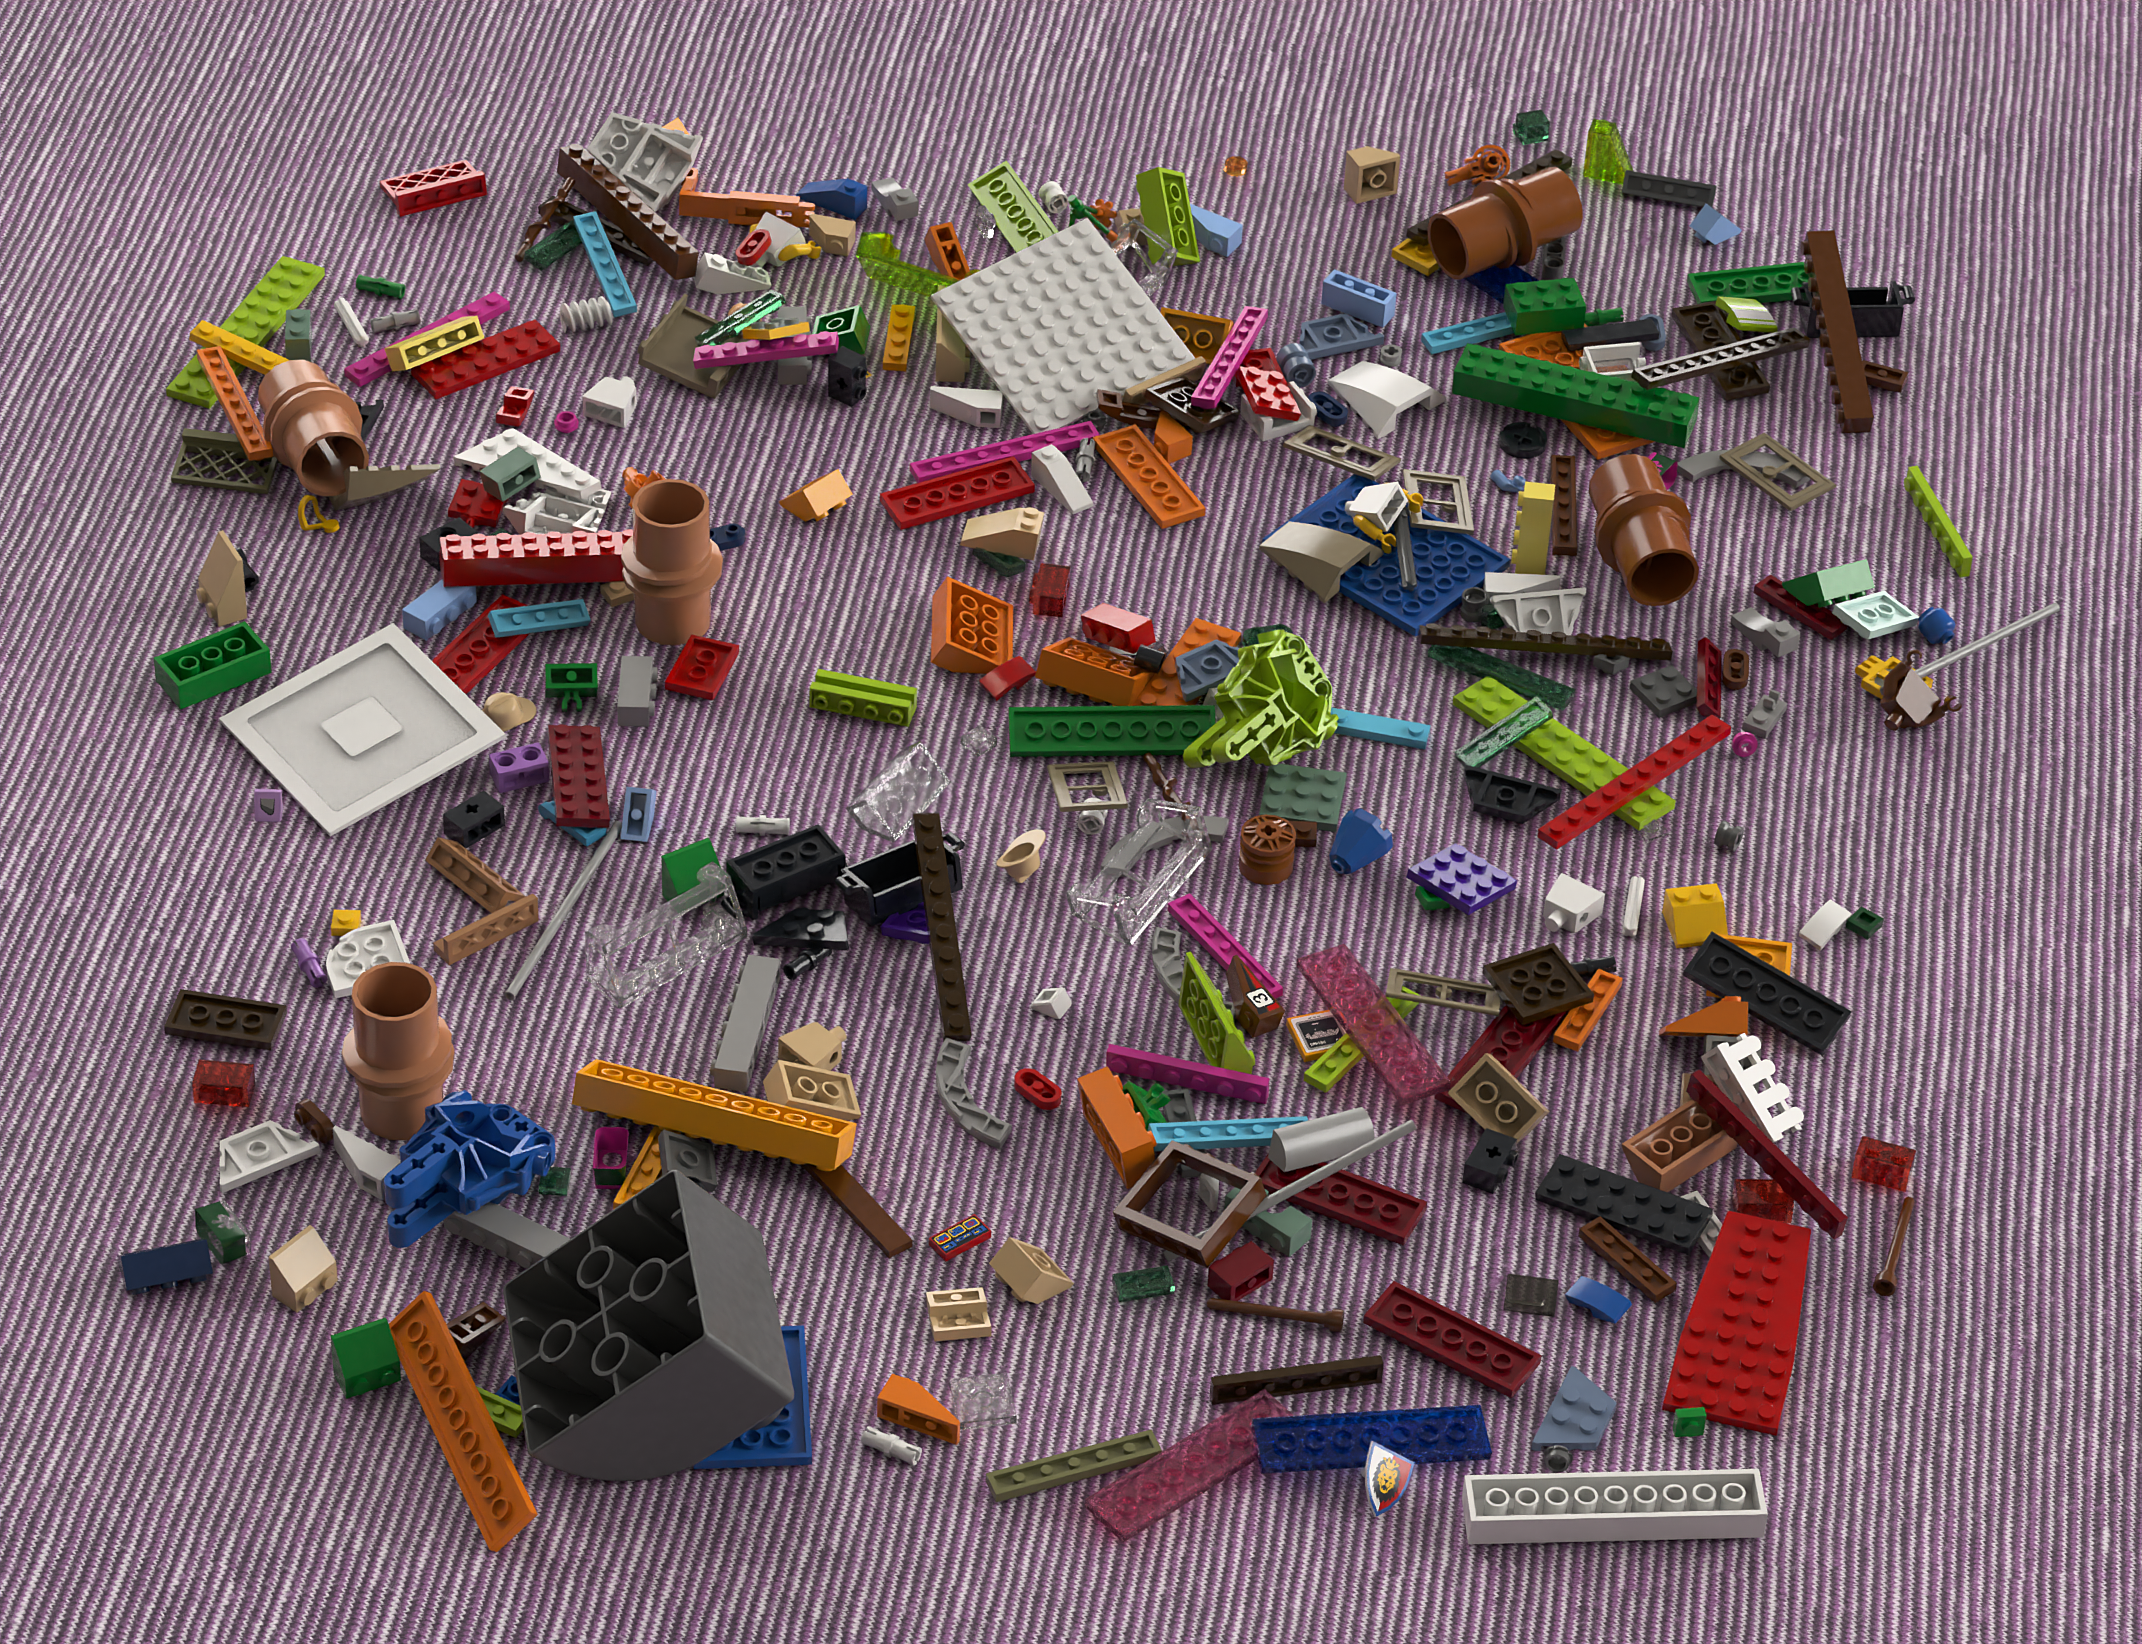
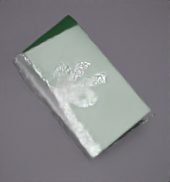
M225 1200L195 1209L196 1231L201 1239H207L209 1250L220 1264L223 1265L251 1254L250 1232Z

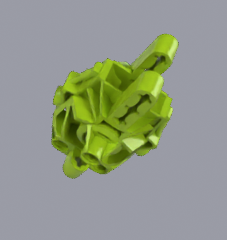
M1275 630L1257 634L1259 644L1238 649L1239 661L1237 665L1231 669L1225 681L1218 685V693L1214 696L1216 704L1224 714V717L1185 749L1183 760L1189 768L1206 767L1215 762L1227 763L1237 761L1247 753L1256 765L1263 763L1265 766H1273L1301 752L1319 749L1322 741L1329 739L1335 733L1339 717L1337 714L1331 715V683L1301 637L1284 630Z

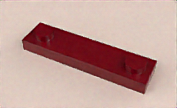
M1771 574L1754 586V594L1829 640H1833L1847 630L1848 625L1842 623L1832 611L1825 607L1818 608L1817 604L1806 606L1785 590L1782 586V581Z
M1707 637L1698 641L1696 708L1702 716L1709 717L1714 715L1720 719L1722 651Z

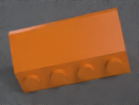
M1107 1066L1077 1078L1084 1117L1128 1190L1137 1183L1155 1160L1153 1147H1156L1157 1143L1153 1133L1146 1131L1141 1113H1135L1130 1095L1123 1093L1120 1078L1118 1075L1113 1076Z

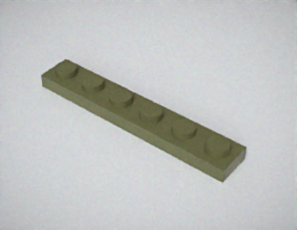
M1152 1429L989 1472L986 1473V1483L995 1502H1000L1162 1458V1449Z

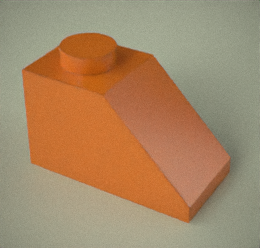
M1163 410L1160 413L1156 426L1153 446L1170 464L1192 454L1193 436L1173 419L1168 412Z

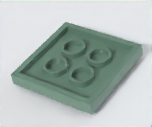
M1286 764L1269 766L1259 815H1275L1287 821L1317 822V830L1336 832L1347 773Z

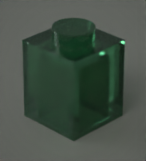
M1542 109L1517 113L1516 121L1513 124V133L1515 137H1518L1522 145L1548 141L1550 122Z

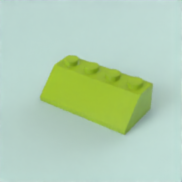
M1156 167L1137 174L1136 189L1140 197V211L1144 219V233L1148 242V256L1151 264L1171 267L1199 263L1200 257L1185 174L1162 167Z

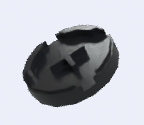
M1515 422L1503 428V431L1499 434L1498 442L1504 453L1520 459H1530L1541 455L1545 451L1547 435L1542 428L1538 426L1536 428L1531 427V423Z

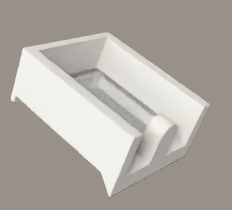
M1640 342L1590 346L1583 348V357L1579 358V367L1581 370L1636 382L1631 378L1633 369L1646 366L1645 357L1639 358Z

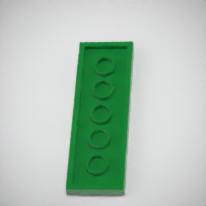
M1804 262L1690 273L1687 275V283L1697 304L1717 301L1718 296L1755 299L1760 303L1793 300L1791 289L1802 287V283L1809 280V274H1806L1804 270Z

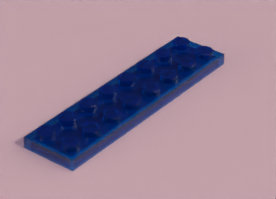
M1481 1405L1252 1418L1251 1422L1261 1474L1364 1468L1371 1441L1415 1462V1464L1490 1460L1492 1455Z

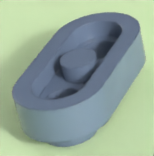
M1654 314L1643 315L1640 320L1652 319L1659 331V339L1641 342L1643 347L1649 351L1661 350L1664 348L1666 341L1662 318Z

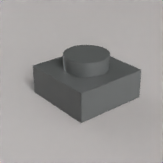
M1599 654L1594 656L1593 666L1602 669L1606 674H1617V672L1628 668L1629 658L1619 655L1607 657L1606 655Z

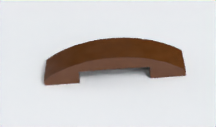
M1097 389L1098 408L1105 414L1129 425L1136 424L1137 427L1156 429L1160 413L1163 409L1123 402L1121 393ZM1176 420L1180 425L1187 426L1184 422Z

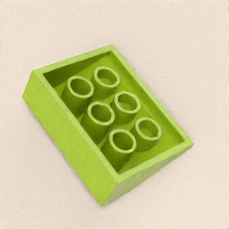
M1191 951L1185 954L1178 1006L1209 1065L1252 1074L1255 1057L1252 1050L1247 1049L1242 1031L1240 1029L1237 1030L1231 1011L1225 1008L1220 990L1215 989L1211 979Z

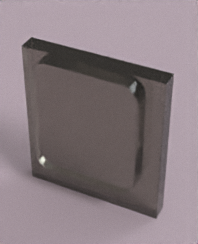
M1508 1273L1503 1311L1554 1317L1559 1280Z

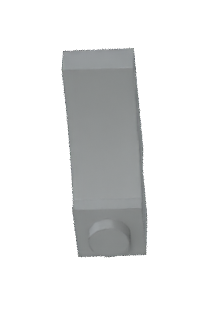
M893 177L871 182V190L886 213L893 215L896 221L918 216L919 201L910 188L902 189Z
M1752 607L1731 616V624L1761 651L1768 648L1774 655L1781 657L1798 649L1800 633L1786 620L1778 623L1762 616Z

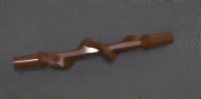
M568 177L562 187L558 189L555 199L542 206L540 210L541 220L528 226L525 240L521 243L522 246L514 256L515 260L522 262L528 252L533 249V242L540 231L544 228H552L549 218L557 206L564 203L565 198L575 184L573 178Z
M1152 753L1144 754L1143 760L1152 773L1153 782L1163 788L1162 795L1165 802L1170 807L1181 811V819L1187 824L1192 833L1199 832L1201 827L1194 818V813L1190 811L1191 803H1182L1173 789L1177 784V779L1174 777L1167 780L1162 772L1161 764L1156 761Z

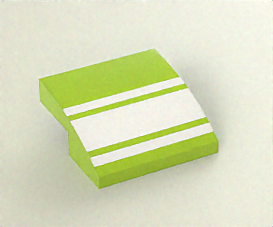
M1717 297L1715 305L1729 313L1726 322L1733 327L1744 331L1770 333L1778 331V327L1769 311L1757 300Z

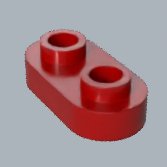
M758 229L748 234L735 251L739 264L751 266L760 259L772 243L769 231Z
M1025 1068L1015 1074V1090L1040 1109L1052 1110L1061 1104L1062 1091L1060 1087L1037 1070Z

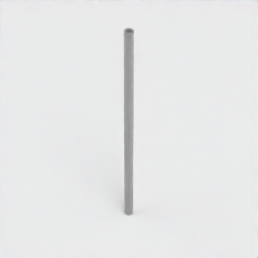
M2057 603L2050 604L1915 670V672L1921 678H1924L2059 612L2060 607ZM1883 686L1880 687V693H1881L1882 695H1883Z
M620 821L613 823L504 995L507 999L513 1000L620 834L622 829Z
M1409 1120L1265 1197L1248 1219L1416 1130L1414 1122ZM1209 1228L1194 1235V1237L1201 1239ZM1167 1250L1163 1252L1167 1262L1179 1257Z

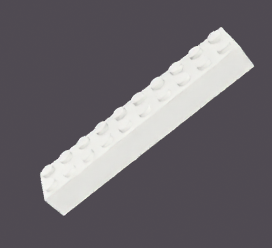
M1759 1469L1465 1475L1462 1492L1468 1544L1764 1538L1768 1516Z

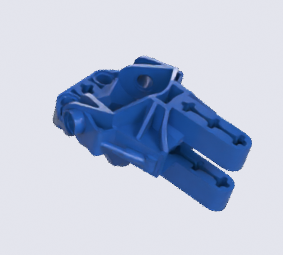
M466 1090L452 1092L445 1096L442 1102L427 1106L425 1108L426 1121L417 1134H414L408 1143L399 1149L401 1163L388 1172L384 1178L386 1204L389 1207L396 1208L387 1218L389 1242L396 1248L408 1247L454 1211L468 1215L473 1211L479 1210L481 1206L488 1202L500 1204L510 1193L525 1195L535 1175L545 1177L550 1167L555 1163L556 1147L554 1136L509 1105L484 1104L481 1101H472L471 1094Z

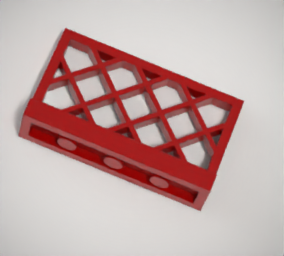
M467 160L379 181L380 188L396 205L397 214L400 217L487 195L485 173L482 170L476 171Z

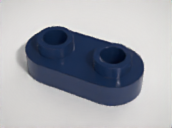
M1313 392L1308 396V399L1316 406V416L1332 427H1339L1347 422V408L1325 392Z
M735 523L710 529V539L718 545L720 551L739 547L745 542V529Z

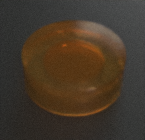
M1232 156L1225 160L1224 170L1231 176H1242L1247 172L1248 162L1240 156Z

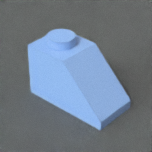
M1708 204L1704 205L1689 225L1696 231L1694 236L1704 243L1709 240L1714 245L1734 237L1742 231Z
M626 786L620 839L648 841L654 818L656 790Z

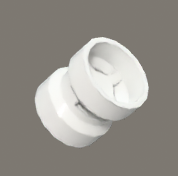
M1049 181L1041 186L1039 197L1050 212L1059 213L1066 209L1069 203L1068 197L1057 182Z
M1088 798L1083 803L1104 801L1098 798ZM1108 809L1081 811L1078 819L1079 829L1091 835L1100 833L1104 827Z

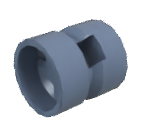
M1291 343L1285 345L1277 353L1276 360L1287 382L1294 381L1299 388H1302L1314 380L1316 369L1301 344Z

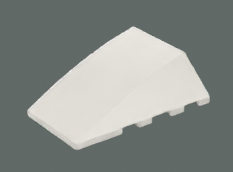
M611 112L587 148V151L655 212L669 203L691 170L703 136L688 135L684 131L677 129L673 131L662 128L658 124H647L639 119Z
M1361 361L1328 380V384L1344 402L1348 401L1350 409L1363 418L1362 422L1364 425L1374 430L1373 435L1377 439L1395 430L1396 414L1416 403L1431 410L1445 402L1447 398L1409 375L1365 361Z
M548 487L546 488V493L537 492L532 494L531 500L521 499L516 501L515 507L511 505L503 507V513L519 535L526 532L535 534H547L549 532L564 534L575 531L596 533L611 498V491L601 489L583 499L557 493V488Z

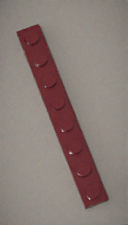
M1700 1069L1693 1072L1686 1090L1690 1098L1697 1102L1707 1112L1709 1117L1715 1120L1726 1131L1727 1135L1733 1138L1744 1149L1745 1153L1752 1157L1762 1167L1763 1171L1770 1175L1781 1186L1782 1190L1789 1194L1800 1205L1801 1209L1818 1223L1823 1231L1827 1232L1834 1240L1843 1234L1848 1217Z

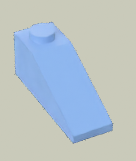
M1190 204L1196 238L1208 250L1228 257L1242 243L1243 224Z

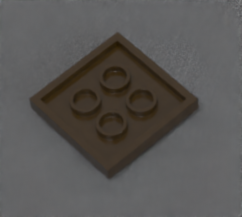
M1185 376L1146 389L1143 396L1151 402L1152 406L1165 410L1173 419L1189 425L1192 431L1198 433L1237 420L1241 412L1222 399L1219 400L1215 409H1203L1199 406L1191 405V396L1198 384Z
M1555 943L1483 965V975L1521 1025L1592 1003L1594 999V993Z

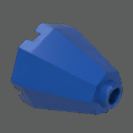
M1361 808L1356 809L1354 812L1353 810L1348 811L1342 818L1329 854L1332 868L1340 874H1350L1384 856L1393 847L1392 833L1388 828L1385 831L1382 830L1380 827L1382 821L1377 816Z

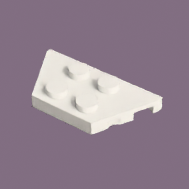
M1586 587L1498 595L1490 597V602L1507 628L1514 629L1516 632L1537 630L1543 634L1563 632L1566 635H1571L1574 622L1580 611L1579 607L1586 593Z
M271 1120L220 1141V1191L222 1193L319 1154L320 1146L315 1141L308 1143L301 1140L299 1133L284 1129L280 1124Z

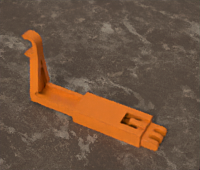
M693 167L681 183L679 215L728 219V224L753 225L759 223L765 212H768L797 228H809L810 214H815L812 212L815 210V204L800 202L799 196L730 191V194L695 192L698 182V170ZM777 210H782V214H785V212H791L792 216L779 215L777 214Z

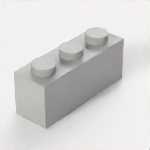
M622 656L617 704L618 726L649 727L650 716H655V701H651V699H656V684L652 683L657 682L658 667H653V656Z

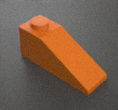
M952 222L929 227L924 240L932 261L950 286L971 276L972 274Z
M891 1374L877 1397V1417L958 1445L960 1441V1421L918 1382Z

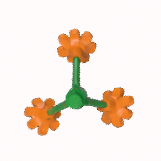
M1076 195L1068 197L1067 200L1071 210L1069 227L1075 224L1076 219L1087 217L1094 224L1095 228L1103 231L1106 234L1105 237L1112 242L1110 248L1116 254V252L1122 249L1121 244H1124L1132 236V233L1124 231L1122 234L1117 235L1113 230L1109 231L1107 229L1112 225L1110 218L1114 219L1117 217V212L1110 210L1113 207V203L1107 201L1104 204L1103 199H1097L1095 202L1096 206L1090 205L1089 207L1084 205L1080 199H1077Z

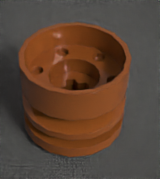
M1267 814L1255 816L1247 820L1242 826L1238 867L1241 874L1247 880L1262 885L1279 884L1287 880L1293 872L1296 831L1293 825L1284 818Z

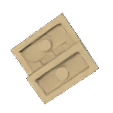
M983 1287L926 1292L927 1308L934 1341L991 1336V1323L987 1313V1300Z

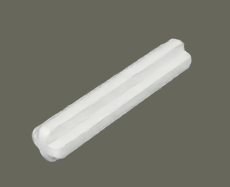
M341 297L338 301L334 302V307L354 342L359 347H364L369 342V338L348 301Z
M1633 876L1630 880L1622 930L1624 936L1634 937L1637 934L1645 883L1642 877Z

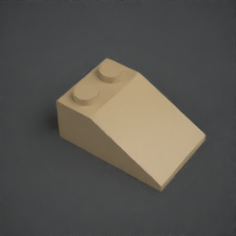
M1020 507L968 519L960 545L1034 561L1045 512H1040L1031 507Z
M222 530L218 532L198 577L199 589H196L199 602L205 604L209 618H214L219 627L247 618L243 561Z
M777 1060L763 1081L768 1102L845 1121L859 1119L861 1116L852 1080L848 1074Z

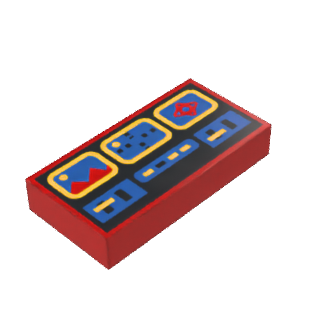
M973 1214L930 1237L929 1246L946 1262L991 1238V1230Z

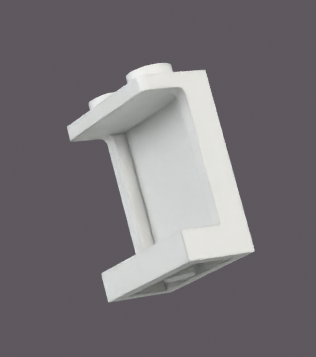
M1294 381L1288 382V386L1301 412L1298 422L1254 414L1246 395L1243 394L1241 396L1240 414L1262 441L1303 430L1309 425L1314 426L1317 414L1316 406L1306 397L1304 391Z

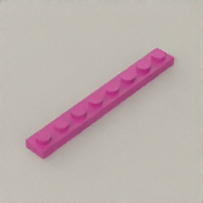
M494 291L389 346L461 317L477 316L481 325L510 310V302ZM384 348L344 368L345 377L359 387L392 371Z
M1244 307L1191 396V405L1199 406L1203 409H1215L1266 322L1268 309Z
M1087 421L910 463V472L916 482L919 483L1013 456L1018 462L1032 459V452L1051 444L1060 452L1079 448L1080 441L1083 438H1088L1087 445H1089L1090 439L1100 434L1093 423Z

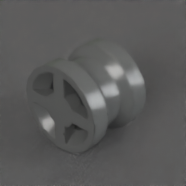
M1723 820L1717 829L1714 844L1717 846L1725 845L1729 850L1735 852L1741 843L1744 828L1741 826L1733 827L1729 822Z

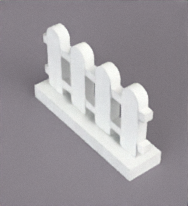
M1743 1033L1736 1037L1738 1040L1736 1044L1729 1046L1727 1042L1722 1043L1701 1056L1719 1089L1773 1143L1784 1138L1782 1132L1789 1128L1793 1133L1801 1128L1799 1123L1804 1119L1803 1112L1798 1107H1792L1791 1109L1788 1107L1784 1099L1789 1097V1089L1783 1083L1775 1085L1770 1076L1775 1072V1065L1768 1059L1760 1060L1756 1052L1760 1050L1761 1042L1756 1036L1751 1035L1747 1037ZM1748 1057L1753 1066L1743 1070L1739 1061ZM1762 1081L1767 1090L1758 1094L1753 1085ZM1776 1104L1781 1114L1772 1118L1767 1109Z

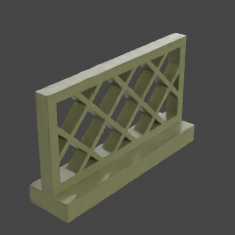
M184 428L182 433L183 442L171 475V483L268 494L277 464L281 463L276 457L249 461L236 434ZM186 453H199V455L188 459ZM212 455L223 456V458L215 462L209 457ZM236 458L247 459V461L239 465L233 460ZM202 460L209 464L199 470L194 466V464ZM260 461L271 462L263 468L257 464ZM226 463L233 467L223 473L218 469V467ZM250 466L257 470L247 476L242 471ZM188 467L193 471V473L187 476L179 475L180 471ZM212 470L217 474L212 479L204 478L203 476ZM236 473L241 477L236 482L227 479ZM260 476L265 480L264 485H257L251 482Z

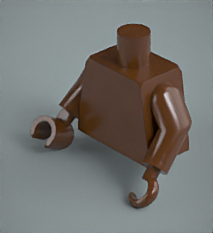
M1916 649L1909 651L1906 657L1907 660H1902L1884 678L1883 697L1880 704L1889 714L1884 724L1893 731L1898 730L1899 727L1903 729L1908 727L1917 729L1930 725L1944 717L1945 712L1948 710L1957 712L1962 707L1960 703L1950 707V702L1957 698L1954 695L1947 696L1942 706L1939 705L1941 703L1940 698L1910 667L1913 663L1910 659L1911 655L1916 653L1919 654L1920 659L1922 658V653Z

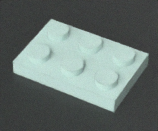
M1885 591L1835 604L1832 612L1842 623L1849 625L1861 637L1867 640L1916 626L1919 616Z

